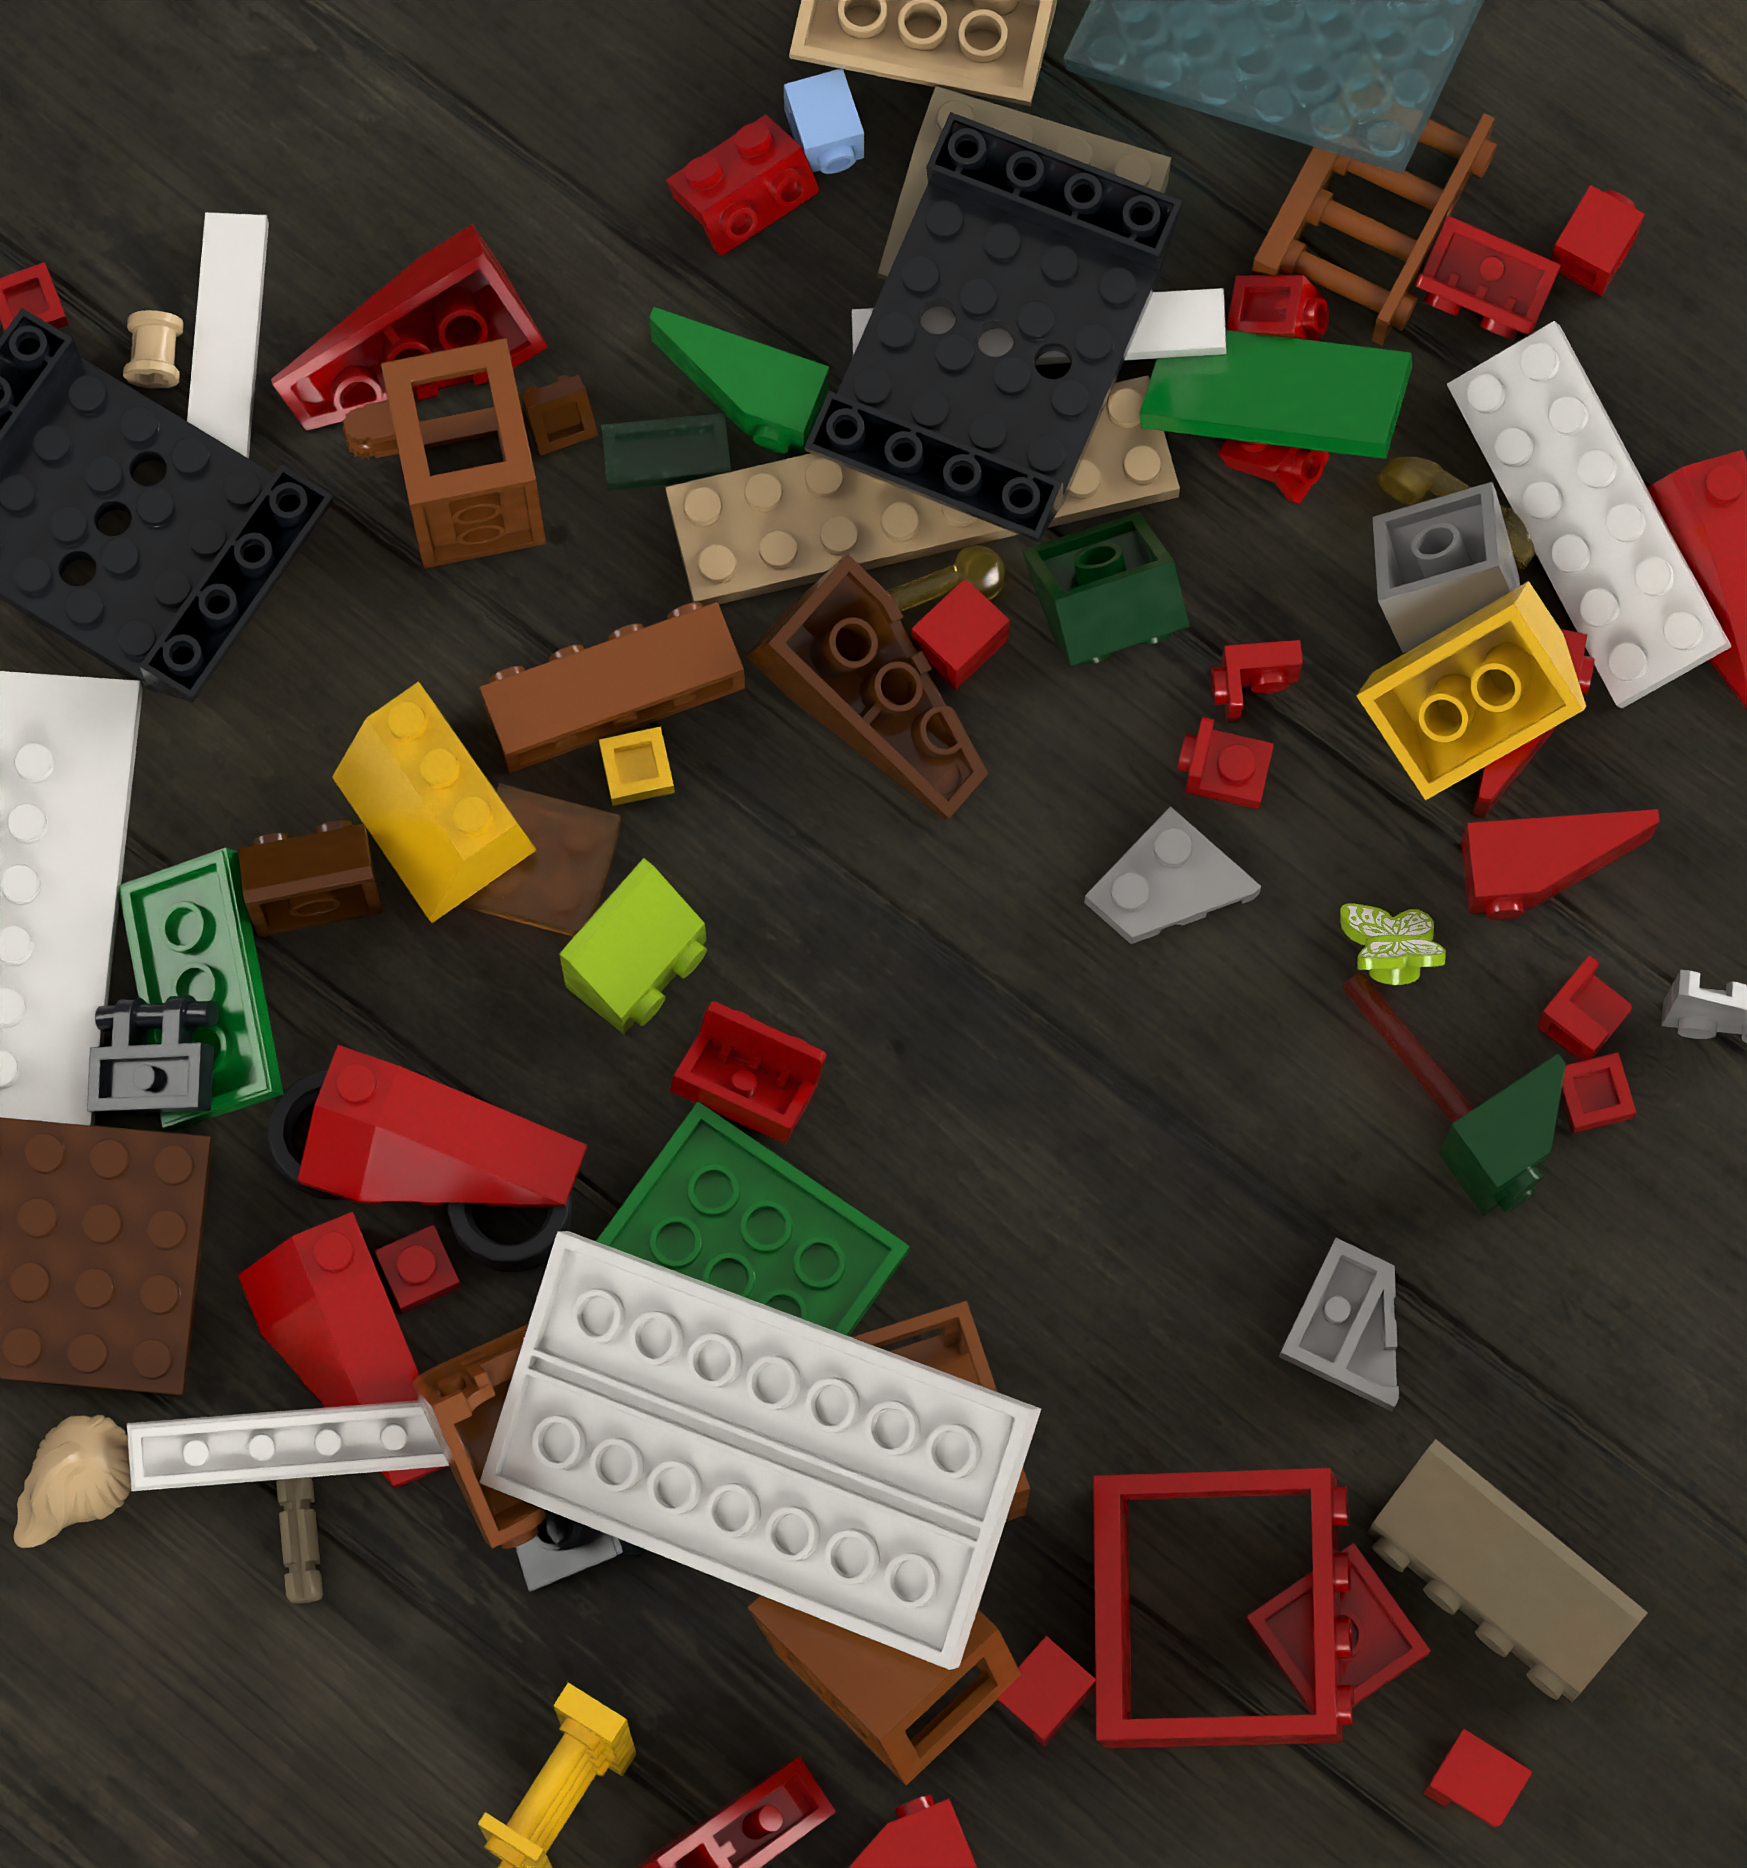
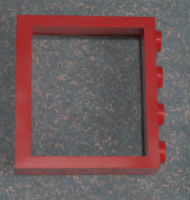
M1331 1468L1093 1476L1096 1740L1106 1749L1343 1743V1725H1353L1354 1693L1352 1685H1342L1341 1658H1352L1353 1634L1351 1618H1340V1592L1351 1591V1562L1349 1552H1339L1338 1526H1349L1350 1509L1348 1507L1347 1486L1337 1487V1479ZM1311 1494L1316 1714L1132 1719L1129 1500Z

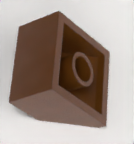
M347 820L331 821L317 826L314 834L290 838V835L287 833H270L255 838L252 841V846L238 848L244 900L258 938L383 913L370 841L365 824L353 826L352 822Z

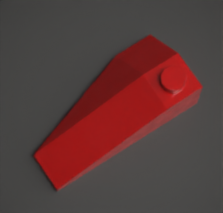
M472 224L420 256L271 380L273 386L303 428L308 431L342 422L346 418L345 413L348 414L350 409L354 410L357 406L363 408L364 404L388 400L381 363L506 338L514 369L548 348L506 272ZM486 371L412 386L413 395L418 396L420 401L438 396V390L470 381H473L475 385L489 382Z
M1743 450L1683 466L1648 486L1647 489L1732 646L1709 659V662L1747 710V460Z
M338 1045L314 1106L298 1175V1183L358 1204L420 1202L421 1205L485 1203L487 1206L565 1207L585 1156L587 1145L406 1068Z
M353 1212L290 1237L238 1274L262 1336L278 1352L325 1408L418 1400L413 1388V1381L420 1375ZM448 1466L380 1472L394 1488H397Z

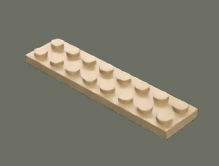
M1148 375L1114 383L1065 501L1049 527L1179 497L1180 487L1164 431L1141 428L1139 413L1150 382ZM812 453L665 487L693 603H701L703 607L715 602L723 604L817 582L847 554L864 570H869L1019 535Z

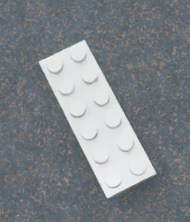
M1555 321L1551 322L1447 383L1452 396L1578 633L1588 634L1585 647L1590 657L1595 658L1594 664L1616 706L1620 708L1628 706L1732 647L1559 324Z

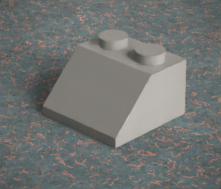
M1492 482L1373 517L1378 602L1402 653L1412 650L1520 586L1517 566L1497 493Z

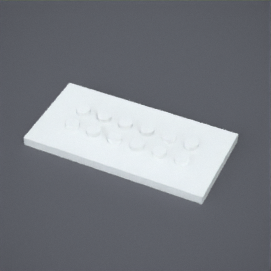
M0 671V1117L91 1126L95 1124L96 1114L87 1112L89 1055L91 1047H103L105 1031H100L97 1028L95 1013L99 1006H108L120 899L118 885H121L143 692L141 682L137 680Z
M557 1231L479 1483L951 1670L960 1666L1041 1408L575 1233Z

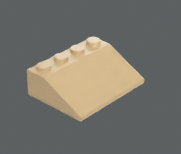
M801 0L789 57L790 59L931 87L938 86L951 91L1031 106L1057 0Z

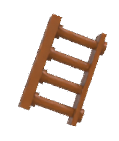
M1361 56L1256 254L1251 275L1275 276L1294 275V273L1304 275L1308 280L1379 313L1371 341L1383 346L1392 327L1401 331L1405 328L1418 300V297L1410 294L1433 250L1447 216H1451L1471 175L1474 174L1481 178L1484 176L1498 144L1489 140L1495 118L1488 114H1483L1472 137L1469 138L1386 99L1387 92L1379 89L1384 66ZM1376 121L1459 160L1445 188L1434 185L1360 150V142L1353 139L1361 123L1364 122L1372 126ZM1348 172L1353 173L1431 210L1432 213L1418 240L1332 200L1334 194L1327 191V188L1335 173L1346 176ZM1322 222L1405 261L1406 263L1392 290L1389 291L1305 251L1307 245L1300 242V239L1308 224L1319 227Z

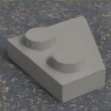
M1170 806L1085 895L1084 903L1130 944L1160 934L1166 927L1175 924L1183 926L1205 918L1208 912L1238 901H1241L1242 904L1252 901L1260 893L1261 885Z
M1680 970L1663 1001L1661 1026L1678 1028L1679 1035L1694 1039L1713 1038L1717 1032L1742 1034V1041L1747 1043V985L1733 981L1726 984V991L1699 988L1700 973Z
M1335 1238L1279 1357L1383 1408L1393 1411L1399 1399V1386H1397L1396 1377L1397 1322L1394 1315V1299L1396 1297L1395 1266Z

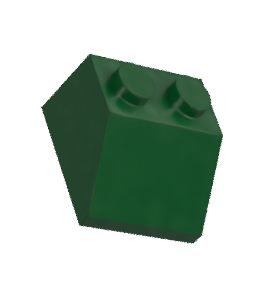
M1140 512L1022 550L1025 564L1053 638L1071 666L1079 663H1098L1110 657L1115 651L1139 643H1158L1167 639L1172 632L1190 627L1175 562Z
M1559 1053L1451 1124L1440 1149L1439 1156L1482 1216H1485L1498 1206H1500L1505 1214L1516 1209L1536 1193L1534 1186L1544 1178L1541 1170L1552 1149L1566 1066Z

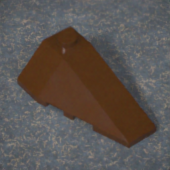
M847 554L798 598L745 656L792 701L944 820H948L984 780L988 772L954 709L946 706L928 672L932 668L922 651L917 652L900 619L903 618V615L894 598Z

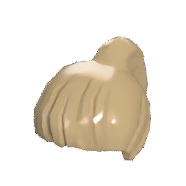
M84 1415L70 1416L45 1435V1439L39 1444L40 1448L37 1450L36 1459L32 1463L31 1472L25 1480L24 1491L17 1502L18 1523L14 1531V1541L18 1547L30 1548L44 1544L49 1539L57 1536L64 1527L95 1519L102 1520L124 1504V1500L129 1495L131 1489L128 1435L109 1417L105 1418L104 1415L93 1417Z

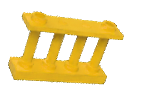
M569 1682L554 1704V1709L561 1725L559 1730L564 1735L507 1825L486 1812L478 1823L487 1840L484 1848L502 1860L498 1868H553L546 1853L595 1776L603 1777L608 1768L623 1777L637 1755L627 1719Z

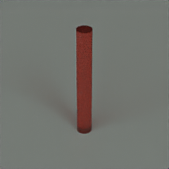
M1359 972L1350 978L1342 986V989L1448 1119L1454 1123L1472 1111L1473 1107L1365 975Z

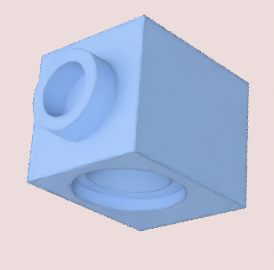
M843 69L784 84V110L794 140L802 146L812 172L820 170L826 174L841 172L851 167L856 160L864 158V131Z

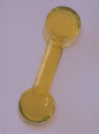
M1419 457L1391 459L1377 476L1378 484L1388 495L1408 506L1420 503L1428 490L1442 497L1472 488L1443 470L1439 464ZM1500 505L1518 572H1523L1535 555L1534 543L1520 517L1513 510Z
M971 545L961 550L957 555L955 564L889 589L887 592L894 598L901 612L950 593L963 580L969 581L990 600L1001 591L1004 585L1005 567L1002 559L990 548L981 545Z

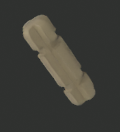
M311 1477L279 1479L276 1482L278 1503L284 1507V1511L279 1513L283 1565H285V1568H289V1573L284 1575L286 1596L290 1603H311L320 1600L323 1595L321 1573L315 1568V1565L320 1564L316 1512H314V1509H310V1504L315 1502L313 1481Z

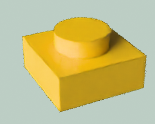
M661 727L599 739L612 806L674 793V785Z

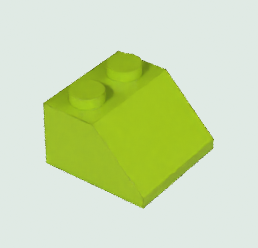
M643 858L560 952L565 987L624 1035L635 1021L640 1026H643L657 1013L666 998L661 992L677 974L684 979L699 965L707 952V948L703 946L706 941L705 923L661 873Z

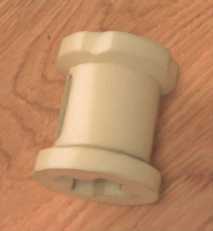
M151 310L137 311L129 315L127 328L128 331L133 333L131 361L124 366L123 377L127 379L128 383L150 389L170 388L179 383L180 372L174 366L176 337L183 333L184 323L181 318L171 313Z

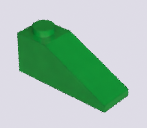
M653 307L649 317L651 341L746 435L753 437V441L758 446L774 453L784 454L789 449L804 455L806 442L829 392V366Z

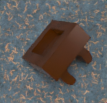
M562 375L558 377V382L538 389L533 385L527 387L526 393L520 395L533 441L540 456L599 436L587 391L580 375L570 378Z

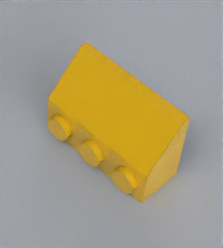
M1529 581L1372 672L1356 695L1425 800L1582 712L1586 707L1564 634Z
M419 681L365 719L332 776L431 923L441 918L536 851L530 839Z

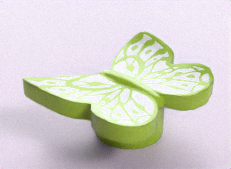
M1355 903L1342 905L1340 909L1342 930L1351 940L1365 945L1358 955L1357 969L1369 970V975L1374 980L1390 985L1409 984L1420 977V967H1434L1445 964L1446 950L1436 942H1432L1434 921L1429 914L1419 909H1409L1395 917H1391L1387 911L1377 907Z

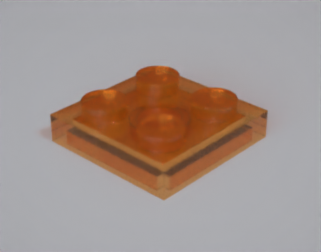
M499 783L498 795L530 839L536 851L463 901L464 906L471 910L574 937L595 914L621 828V815Z

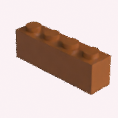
M695 602L674 609L667 615V620L644 628L642 624H631L619 628L608 636V641L587 649L583 645H572L560 649L549 657V662L525 670L523 666H514L501 670L489 679V684L480 686L485 712L509 773L596 743L599 739L624 733L745 689L744 667L718 602L704 607L701 603Z

